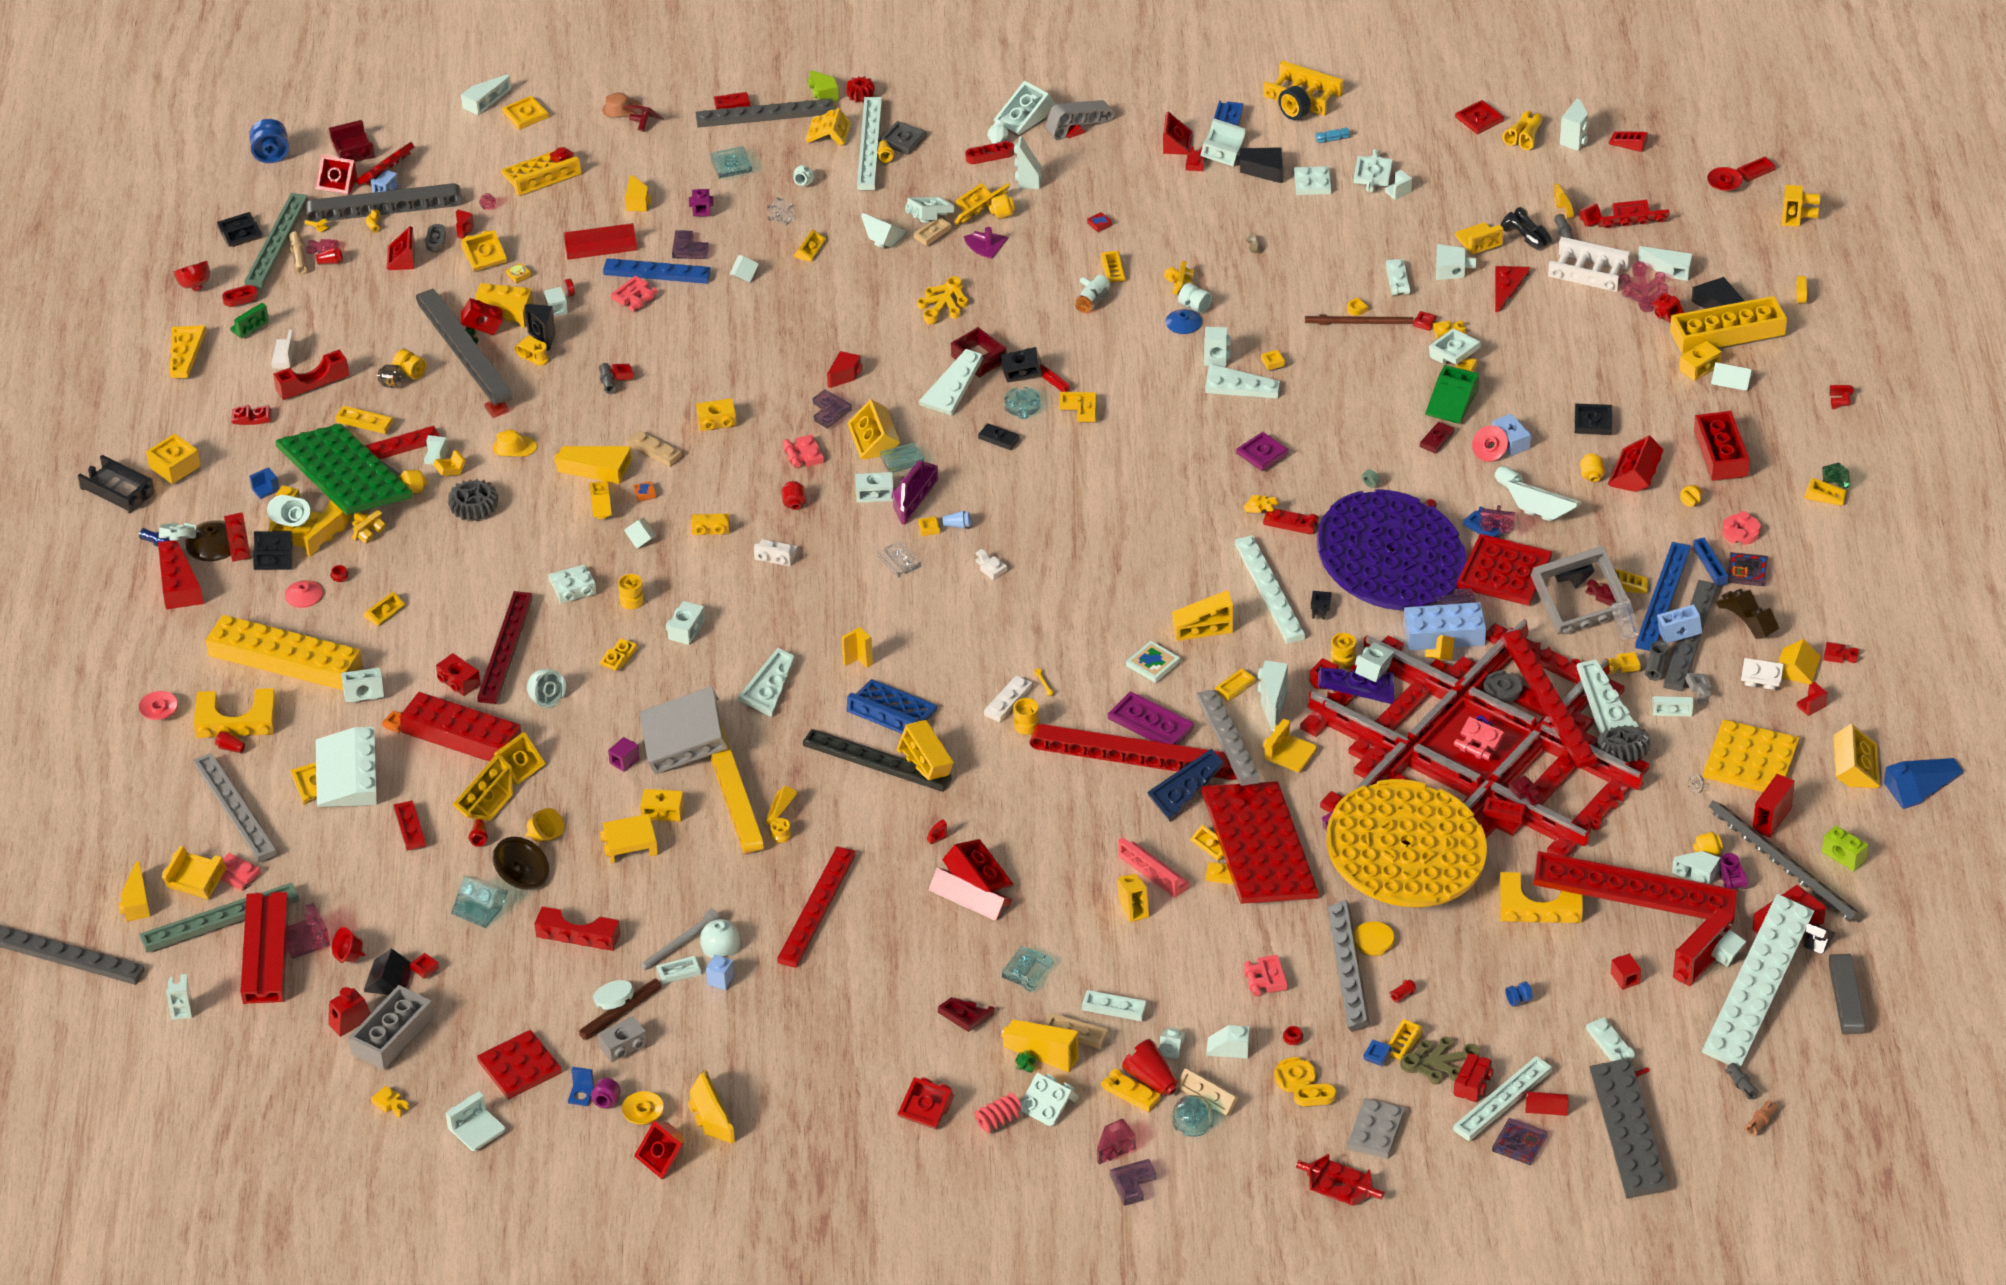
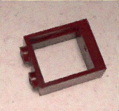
M977 327L951 342V357L956 360L966 349L970 350L977 345L981 346L988 353L983 355V360L975 373L980 378L1002 365L1001 355L1007 354L1006 347Z

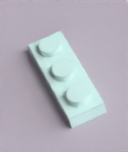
M1090 990L1086 991L1082 1002L1083 1011L1142 1021L1147 1007V1001Z

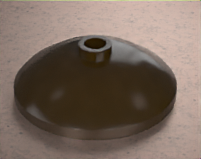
M210 520L196 526V538H185V547L189 555L195 559L208 562L219 561L231 556L225 521Z
M515 836L507 837L501 840L493 851L492 859L495 870L506 883L515 888L523 890L535 889L541 886L548 877L549 863L546 855L535 843L528 839Z

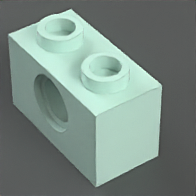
M1205 327L1204 366L1213 364L1226 367L1227 359L1230 360L1231 349H1227V346H1230L1231 335H1227V327Z
M892 472L855 474L857 503L893 501L891 498L893 492Z
M683 601L679 608H676L672 619L668 620L666 624L668 639L689 645L705 621L704 606Z
M1373 642L1369 648L1366 647L1362 655H1358L1355 665H1357L1355 673L1377 682L1390 667L1395 651Z
M380 668L341 673L345 702H358L359 700L366 699L375 700L384 697Z

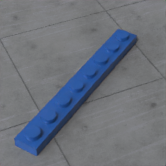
M1677 542L1671 543L1636 640L1635 648L1650 651L1651 644L1659 640L1660 633L1657 615L1669 612L1690 553L1691 545Z

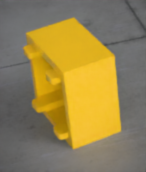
M175 433L146 451L149 468L171 484L201 467L198 450Z

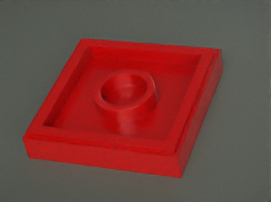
M1483 100L1455 113V118L1477 135L1504 122V116Z

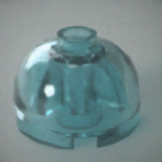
M1187 1095L1179 1099L1175 1104L1172 1113V1124L1174 1129L1182 1131L1183 1135L1189 1137L1201 1136L1213 1126V1109L1204 1097Z

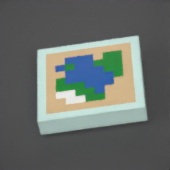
M1149 641L1126 661V666L1156 683L1180 663V657Z

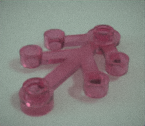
M1637 261L1632 267V274L1638 277L1639 284L1631 281L1628 274H1621L1619 276V283L1624 285L1621 294L1637 301L1638 306L1643 312H1651L1654 310L1652 303L1665 292L1668 293V285L1664 283L1666 274L1664 272H1656L1655 279L1647 284L1645 277L1647 266L1644 262ZM1657 286V291L1649 296V292ZM1632 289L1641 293L1642 296L1632 292Z

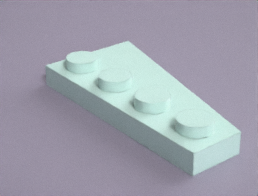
M966 349L918 401L919 405L952 416L983 360V355Z
M1209 364L1205 393L1278 398L1280 381Z
M777 648L740 693L738 701L772 717L794 661V655Z
M1595 659L1578 663L1576 667L1599 733H1604V730H1610V727L1615 728L1624 725L1639 727L1636 721L1632 720L1627 707L1618 698L1619 694L1611 687L1609 679L1598 661Z

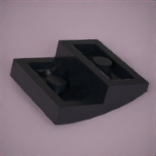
M250 212L217 222V227L229 247L262 237L256 221L254 222Z
M292 530L254 531V570L292 569Z

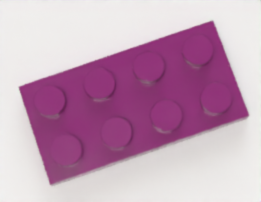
M1131 691L1108 713L1109 720L1155 742L1178 745L1194 729L1193 722Z

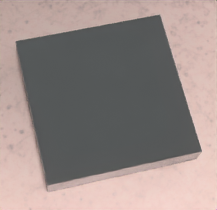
M897 121L879 139V142L885 140L893 150L909 155L927 136V131Z

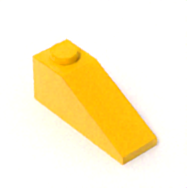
M608 481L589 483L593 517H597V519L608 518V516L612 515Z
M139 861L135 862L121 892L122 902L118 903L120 914H125L126 922L150 917Z

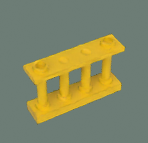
M1283 60L1279 63V78L1274 84L1267 81L1263 83V96L1278 101L1280 93L1287 89L1281 86L1285 80L1294 82L1291 86L1304 85L1309 87L1306 93L1311 102L1310 112L1323 116L1326 115V101L1331 94L1338 97L1343 94V79ZM1315 90L1324 92L1320 98L1311 96Z

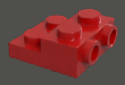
M914 1077L897 1114L901 1118L937 1130L943 1114H947L955 1095L951 1088L945 1084L936 1085L928 1078L921 1077L919 1079Z

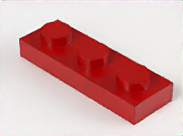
M243 512L224 516L232 562L251 558Z
M413 800L393 804L406 851L425 847V839Z

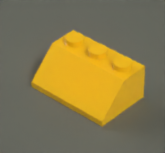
M872 399L847 423L862 460L889 455L900 444L887 407Z
M1853 724L1834 734L1836 778L1848 787H1880L1878 744Z

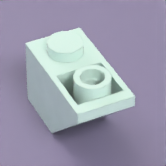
M1704 851L1676 856L1673 859L1672 873L1694 882L1711 885L1719 872L1720 857Z

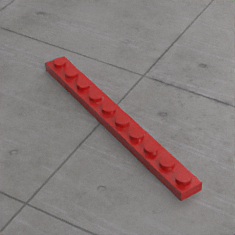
M1520 629L1503 633L1501 640L1578 769L1597 764V757Z

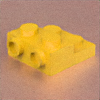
M495 230L483 231L481 234L469 235L461 239V248L473 272L507 262L506 255Z

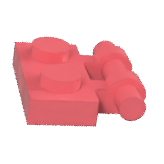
M634 276L611 293V298L623 306L631 303L628 307L633 312L643 307L646 301H651L654 295L658 293V290L655 287L649 290L648 282Z
M813 434L795 438V444L791 443L789 439L783 441V449L789 455L788 460L790 464L795 468L800 467V463H805L806 467L824 463V457Z
M1469 717L1460 733L1466 739L1464 741L1456 739L1454 746L1460 748L1462 752L1474 754L1478 759L1490 761L1492 754L1487 752L1488 749L1496 751L1505 733ZM1476 742L1478 744H1481V747H1475L1472 745V743Z
M1278 955L1258 958V964L1252 965L1251 961L1244 963V974L1249 980L1248 986L1254 996H1259L1261 994L1260 988L1263 987L1266 988L1267 993L1287 990V982ZM1261 974L1262 978H1256V975Z

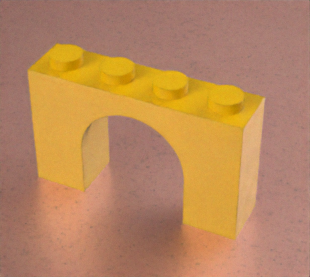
M274 688L255 689L252 708L247 713L238 717H226L218 713L216 691L197 692L194 714L196 738L217 737L220 731H228L234 736L274 734L276 712Z
M1500 872V921L1582 923L1583 906L1581 894L1560 891V895L1550 902H1535L1528 899L1522 893L1521 872Z

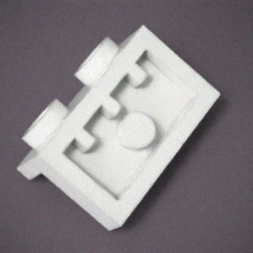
M761 539L759 544L754 545L755 560L791 566L797 554V546L764 539Z
M1744 658L1741 681L1745 682L1744 686L1756 687V684H1762L1764 689L1775 690L1781 684L1783 664Z

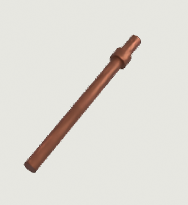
M1319 314V316H1305V323H1319V325H1327V323L1413 324V317L1327 316V314Z

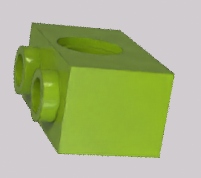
M1837 825L1824 835L1822 853L1853 872L1866 862L1867 843Z

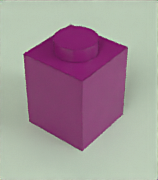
M625 737L608 750L609 763L623 772L640 759L638 745Z

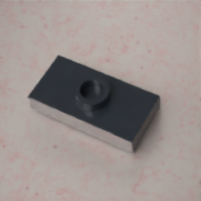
M987 423L979 432L978 439L1011 450L1018 442L1019 434Z

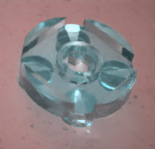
M1024 387V390L1014 388L1008 391L1004 398L1005 411L1018 416L1020 419L1029 418L1030 415L1035 414L1041 407L1039 393L1028 387Z

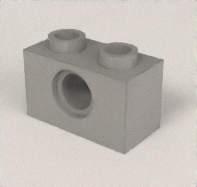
M634 1016L598 1033L599 1048L611 1062L621 1059L647 1045L646 1031Z

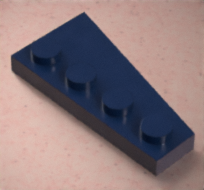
M1210 749L1147 792L1148 796L1168 821L1171 822L1202 789V786H1205L1224 766L1223 761L1213 749Z

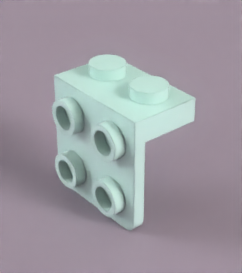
M1036 1073L1020 1103L1021 1112L1052 1127L1055 1125L1067 1101L1070 1100L1076 1103L1079 1095L1073 1092L1075 1088L1064 1082L1063 1085L1057 1083V1078L1049 1074L1043 1076Z
M479 1091L446 1112L448 1130L471 1151H477L505 1132V1127L486 1110L484 1095Z

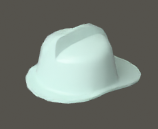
M279 495L269 502L267 513L269 518L278 524L299 527L309 520L310 506L304 499Z

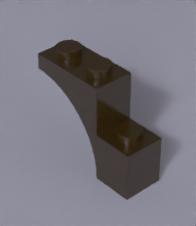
M1741 588L1734 592L1729 591L1721 595L1722 599L1716 602L1719 609H1727L1738 615L1747 624L1755 639L1766 637L1780 629L1771 608L1762 609V607H1759L1751 589L1743 591Z

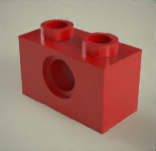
M469 298L461 311L462 325L493 336L503 322L502 309L483 303L480 300Z
M454 653L436 664L438 680L462 696L467 695L481 685L479 670Z

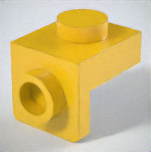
M454 450L451 459H435L433 465L443 476L460 475L465 465V458L458 450Z

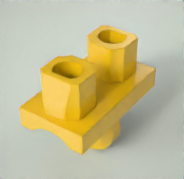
M1181 261L1180 269L1177 270L1171 267L1164 272V278L1169 282H1174L1173 294L1177 295L1178 291L1186 283L1192 284L1191 279L1194 270L1186 267V261Z
M376 510L370 516L368 513H355V521L352 522L354 534L351 537L355 541L359 538L367 543L373 537V533L370 531L372 528L377 533L382 532L386 525L381 519L382 513L379 510Z

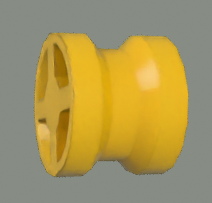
M784 818L774 819L770 824L772 840L776 843L787 842L791 837L790 822Z

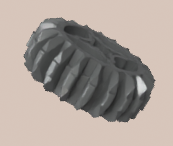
M478 478L474 481L470 479L467 482L463 480L462 484L456 483V487H452L451 492H449L448 505L452 514L460 517L461 520L468 519L470 521L475 519L477 521L479 518L484 520L485 516H490L498 507V494L495 486H492L490 482L486 483L485 479L479 481Z
M1633 725L1610 727V730H1604V733L1600 734L1597 741L1598 749L1628 763L1643 759L1644 756L1648 755L1651 746L1650 737L1645 729L1634 727Z

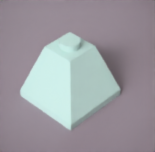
M862 213L861 217L868 237L875 241L874 245L881 248H884V246L892 247L907 232L883 220Z

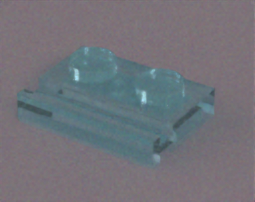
M915 442L880 451L883 463L888 472L892 473L911 468L918 460L924 461Z

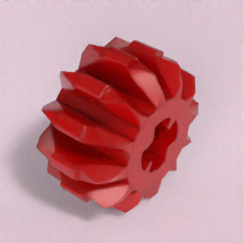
M858 76V78L852 77L847 82L846 94L851 101L855 100V103L858 101L863 103L864 97H874L875 85L871 78L866 79V76Z

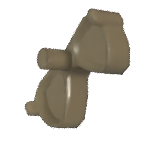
M1250 234L1246 239L1248 243H1251L1249 250L1252 253H1260V243L1256 235Z

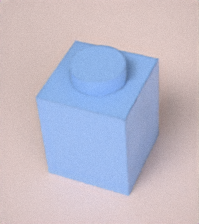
M714 954L706 967L707 985L726 990L734 978L733 960Z

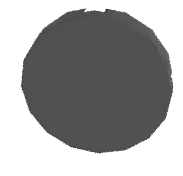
M1501 670L1493 672L1486 677L1483 690L1486 694L1506 703L1514 701L1522 694L1523 683L1516 674L1512 672L1509 674Z

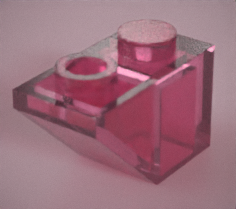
M1123 1118L1104 1127L1097 1146V1162L1099 1165L1136 1149V1135Z

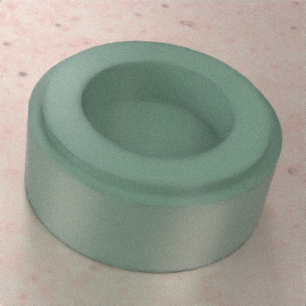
M1368 469L1362 474L1363 482L1371 488L1377 487L1381 482L1380 477L1373 470Z

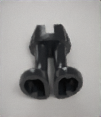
M1523 207L1516 208L1514 213L1509 212L1501 222L1503 231L1508 232L1515 228L1525 238L1524 241L1536 250L1541 249L1552 241L1545 227L1542 225L1537 226L1528 217V211Z

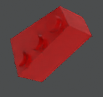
M1795 885L1781 895L1814 910L1809 924H1824L1826 906L1799 885ZM1773 901L1754 913L1752 930L1756 934H1758Z

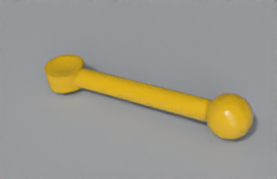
M1039 668L1035 669L1034 675L1038 676L1047 690L1046 694L1052 696L1054 691L1049 688L1044 680L1042 670Z

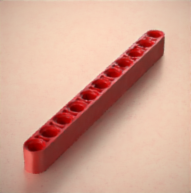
M1045 724L1034 726L1029 741L1030 746L1036 750L1176 772L1209 751ZM1214 751L1223 761L1224 766L1213 777L1227 780L1236 779L1237 777L1225 753Z

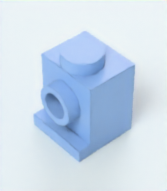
M384 170L376 179H372V192L396 190L399 187L397 173Z

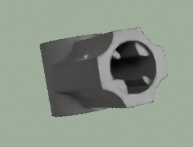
M1656 641L1651 644L1645 670V676L1649 680L1656 681L1662 677L1668 652L1667 644L1662 641Z

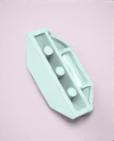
M1516 480L1507 481V487L1518 508L1525 510L1524 513L1528 515L1538 514L1542 516V519L1552 521L1582 505V501Z

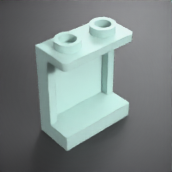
M1213 119L1200 156L1234 166L1246 129Z

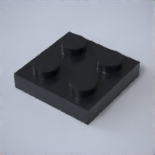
M1575 403L1574 433L1611 435L1612 405Z

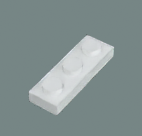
M1016 675L984 709V715L1001 723L1012 711L1014 703L1022 699L1032 689V682Z

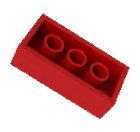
M1732 411L1695 415L1694 434L1711 480L1748 476L1750 459Z

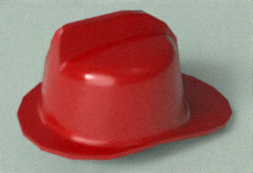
M341 927L336 932L332 941V954L340 963H354L360 956L366 955L362 950L363 940L353 934L346 927Z

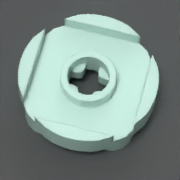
M178 523L162 524L159 527V538H169V540H181V536L196 538L195 524L184 523V525H178Z

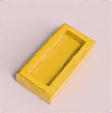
M1241 668L1217 685L1215 690L1219 696L1229 702L1254 684L1255 677Z

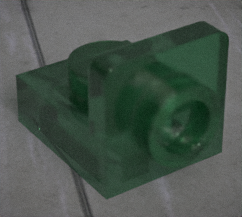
M1838 462L1822 467L1823 482L1829 484L1835 482L1843 489L1850 487L1849 470Z

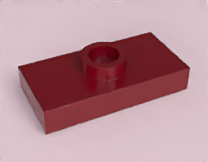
M1438 421L1420 441V447L1436 454L1453 435L1454 427Z

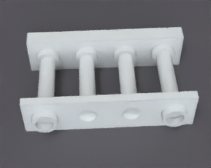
M1561 237L1559 241V255L1561 256L1558 262H1549L1548 277L1617 292L1619 283L1617 273L1619 269H1628L1630 252ZM1568 257L1578 259L1575 266L1565 264ZM1585 261L1595 263L1592 270L1582 268ZM1602 265L1612 267L1609 274L1599 272Z

